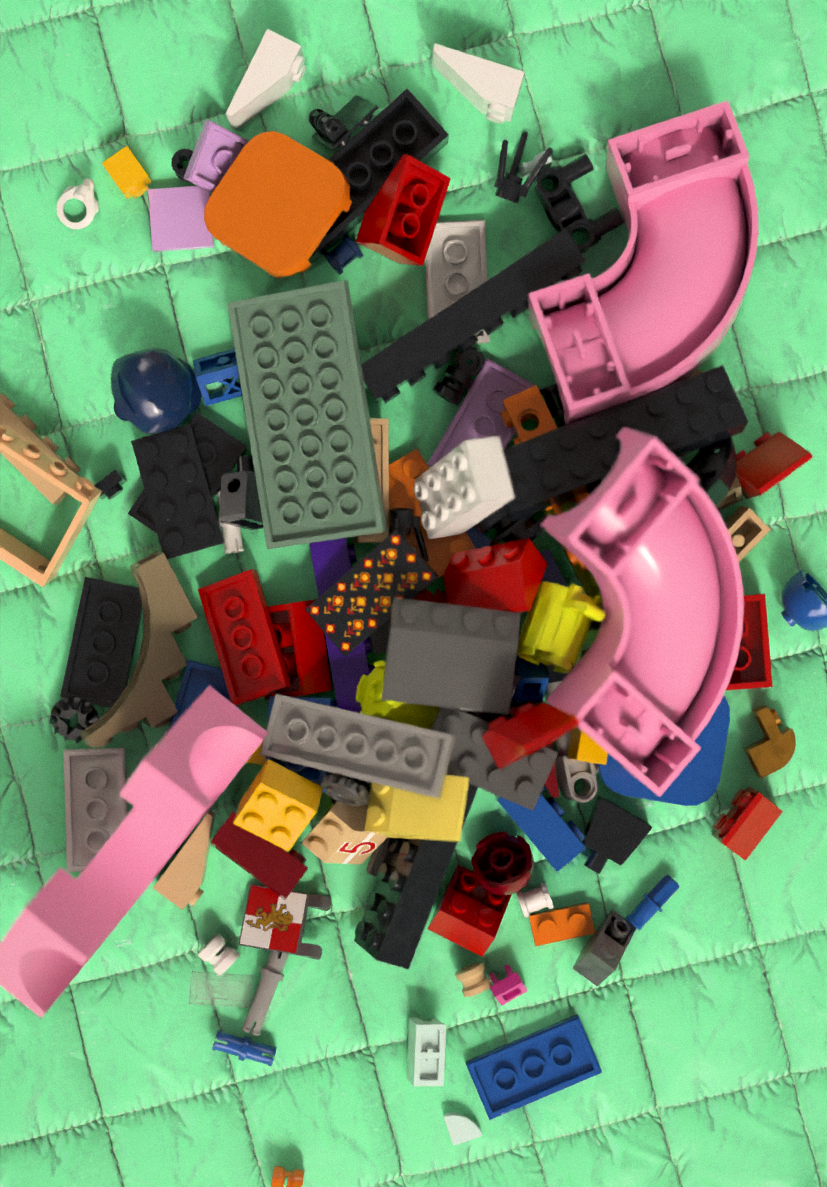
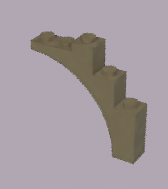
M156 551L130 565L139 587L143 607V639L139 659L129 683L118 700L99 720L79 733L84 743L90 748L96 747L98 749L106 746L113 741L112 736L121 731L127 733L140 725V720H143L144 724L151 728L154 726L160 728L171 722V716L178 713L161 680L169 681L176 678L182 673L181 669L188 665L171 633L174 631L175 634L187 630L192 626L190 622L198 617L163 552Z

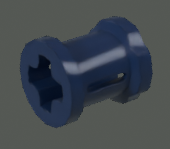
M345 235L343 241L332 251L323 254L327 262L339 275L343 273V269L356 258L361 259L364 256L348 235Z

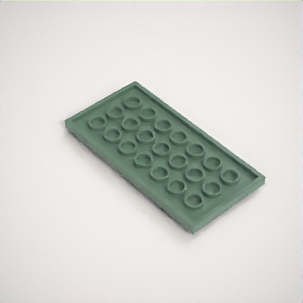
M343 280L229 302V316L267 549L387 531L348 281Z

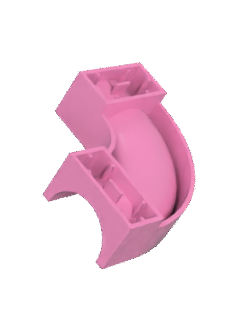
M728 100L609 139L606 172L628 231L629 241L624 252L611 268L591 279L590 274H586L528 293L529 320L532 328H536L548 355L560 393L566 425L689 378L709 359L735 321L752 273L759 232L755 187L748 167L749 154Z
M624 427L616 436L621 442L619 457L603 483L574 509L558 516L549 515L541 524L593 574L601 591L603 610L605 611V617L601 621L599 632L593 644L546 701L551 706L578 717L581 722L577 726L616 759L630 775L660 797L701 749L694 741L711 719L731 679L739 652L743 628V587L738 558L730 534L719 512L706 493L696 483L698 479L655 437Z
M209 685L144 758L120 792V795L134 805V808L77 879L60 867L23 909L0 942V986L42 1018L175 854L269 732Z

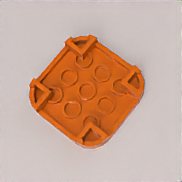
M276 131L263 132L253 137L243 147L209 197L204 208V222L207 230L223 246H227L251 261L269 275L281 279L284 276H291L300 271L304 274L312 265L308 261L336 218L342 210L346 213L348 212L352 203L350 200V186L348 179L332 162L285 134Z

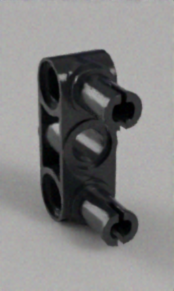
M586 154L563 167L558 165L557 167L554 166L542 170L535 182V193L553 228L558 233L566 229L571 238L572 234L577 231H581L587 236L588 242L586 244H576L582 254L598 244V241L602 240L601 236L624 223V219L616 207L594 220L591 218L587 219L579 200L569 188L572 182L594 170ZM547 178L552 179L556 182L557 189L551 192L546 191L542 188L541 181Z

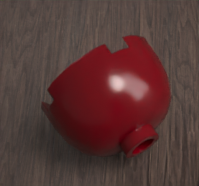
M507 832L489 834L478 842L476 851L471 858L477 881L485 890L496 895L517 893L527 885L533 874L534 860L530 845L519 835L515 837L508 835Z

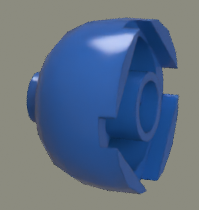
M801 569L787 581L781 592V602L785 609L781 614L792 627L797 624L802 629L808 631L823 630L827 627V593L809 573L805 575L804 570Z

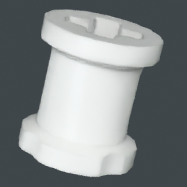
M545 882L540 883V887L523 893L519 890L516 893L525 918L529 917L531 912L546 907L549 909L554 908Z

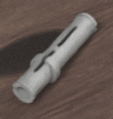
M270 951L265 967H261L260 974L262 976L244 1025L241 1028L243 1031L250 1033L255 1021L252 1035L260 1036V1031L278 982L283 980L284 974H282L289 954L280 953L278 956L279 952Z

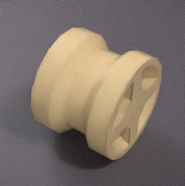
M483 962L470 964L455 973L457 980L461 981L463 985L462 993L464 997L477 995L492 986L490 979L484 975L485 967Z

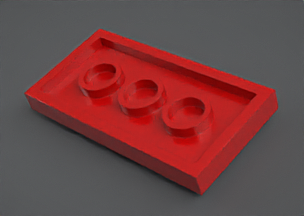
M250 569L198 589L231 703L239 706L292 687L257 571Z

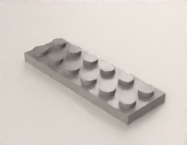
M276 694L267 727L269 734L264 739L260 755L440 799L455 736Z

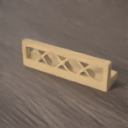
M370 418L387 531L353 536V543H381L389 536V426L387 418Z

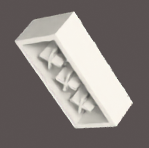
M499 436L465 440L414 480V494L420 502L422 511L421 522L423 528L427 531L428 539L461 535L515 498Z

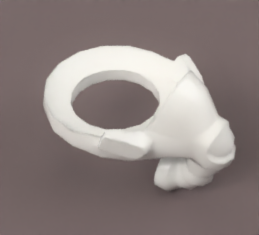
M87 178L83 180V183L75 187L70 186L63 191L56 209L60 221L65 226L72 229H83L89 226L95 214L99 211V202L94 197L95 185L92 179ZM71 198L81 200L86 206V216L80 222L70 221L64 213L65 203Z

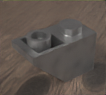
M611 910L596 929L595 934L591 936L583 947L573 969L598 986L616 970L636 927Z

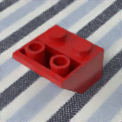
M749 786L745 791L740 789L731 801V804L734 806L727 815L721 814L712 827L715 829L712 836L745 861L783 812L761 793Z
M458 865L435 909L427 929L482 957L496 937L512 894L496 895L485 890L475 878L474 872Z

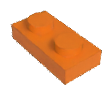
M588 902L533 913L529 916L535 946L595 934Z

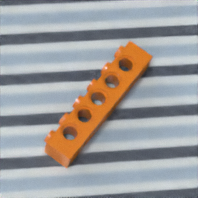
M537 385L503 400L504 410L500 412L506 428L512 427L517 438L513 439L514 445L558 429ZM526 420H534L538 423V427L533 431H527L521 425ZM586 492L566 501H572L578 506L590 495ZM564 502L548 507L545 510L551 509L554 516L564 514L565 512L560 508ZM565 549L572 566L578 565L581 572L588 570L579 559L568 549Z

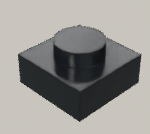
M114 470L94 485L102 491L99 499L107 497L111 500L124 490L121 485L127 482V480L120 471Z

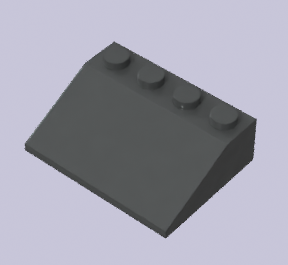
M394 598L390 610L381 700L508 715L518 648L520 613Z

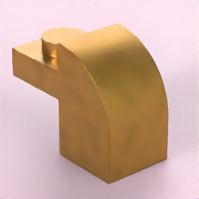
M765 705L752 710L765 738L743 748L756 776L760 778L783 768L791 760L796 746L793 729L786 727L779 730L778 727L782 723L774 708L770 710Z

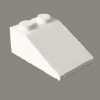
M269 29L266 30L226 112L232 129L236 131L290 91L294 82L300 83L306 71V66L303 65L305 58L303 57L301 45Z
M435 44L432 66L480 113L485 114L488 120L503 124L504 121L511 122L525 72Z

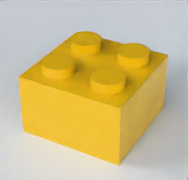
M268 759L241 798L233 824L289 852L316 814L323 788Z

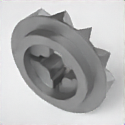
M327 775L324 777L321 786L325 789V793L333 799L351 806L368 804L370 793L362 785L337 775Z

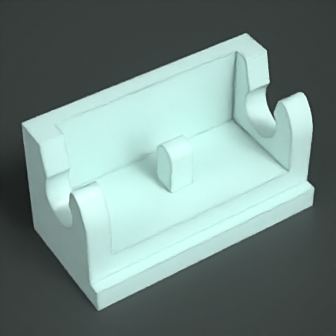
M409 1017L406 1078L414 1087L444 1086L446 1024L441 1023L435 1018H431L430 1021H422L418 1017Z

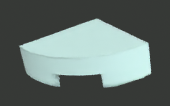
M545 151L535 155V160L527 163L523 162L519 166L518 170L522 178L528 177ZM551 156L548 158L547 162L545 163L541 171L551 167Z
M459 1113L443 1114L453 1146L482 1136L479 1126L470 1118Z

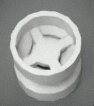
M217 933L197 956L204 962H209L213 966V971L220 977L236 961L240 953L234 947L229 948L225 944V938Z

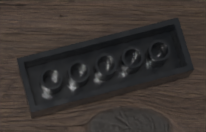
M408 89L400 94L328 159L348 179L352 203L347 213L343 210L309 258L308 261L312 265L362 221L365 211L403 154H408L425 164L448 144L449 134Z

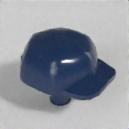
M150 348L132 352L118 358L113 363L111 389L115 401L113 406L114 412L121 420L130 421L144 433L153 434L176 428L201 404L202 394L194 371L186 362L176 358L165 349Z

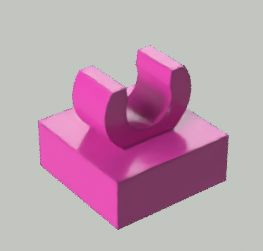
M507 964L504 966L507 972L505 979L498 980L493 972L490 973V980L494 984L490 986V989L501 1006L528 991L518 973H514Z

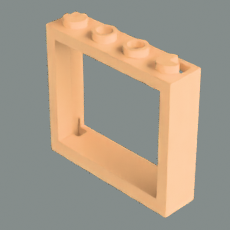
M0 425V449L82 502L51 561L0 528V560L44 587L56 577L102 491L96 488L89 479L79 477L70 471L63 462L53 460L44 454L37 445L27 443L18 437L11 428Z

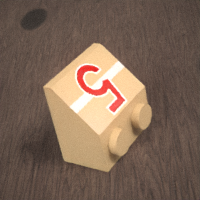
M336 801L301 843L324 863L362 865L387 837L364 831L368 810L366 805L351 806Z

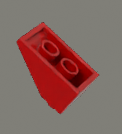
M403 154L365 211L355 242L398 264L423 266L451 178L410 155Z
M780 431L772 436L769 432H766L753 442L756 447L746 454L744 450H741L736 454L737 468L735 477H738L743 496L749 499L764 494L812 459L813 456L808 450Z
M530 702L514 711L516 717L507 721L503 716L489 723L488 727L490 730L481 737L498 769L501 770L549 745L581 724L578 717L544 702L535 707Z

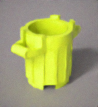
M541 582L518 639V657L538 666L540 663L554 666L553 671L568 674L572 667L577 664L591 621L600 622L605 617V611L599 608L602 598L595 595L593 599L583 594L584 588L570 584L568 588L555 583Z
M385 661L374 662L373 665L376 668L368 676L363 674L357 686L356 701L360 702L362 707L360 713L430 730L440 707L381 700Z

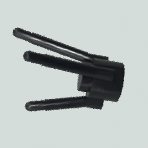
M522 133L510 173H505L508 141L503 140L498 175L494 187L497 188L495 196L518 203L520 196L526 198L530 186L552 154L553 149L548 148L525 183L521 185L523 178L517 177L516 173L526 145L528 133Z
M412 508L389 509V535L398 528L404 535L411 534L410 528H414L421 555L428 562L427 549L420 528V516H413Z

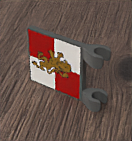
M250 884L238 945L318 960L322 956V948L319 945L302 943L308 907L329 911L331 899L328 896L292 891L284 900L266 886Z

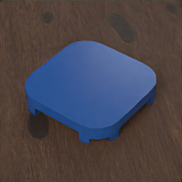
M723 695L711 719L694 741L701 749L660 797L630 775L609 753L606 765L596 764V771L602 783L609 790L629 797L683 806H696L708 801L718 787L726 747L730 707L725 696Z

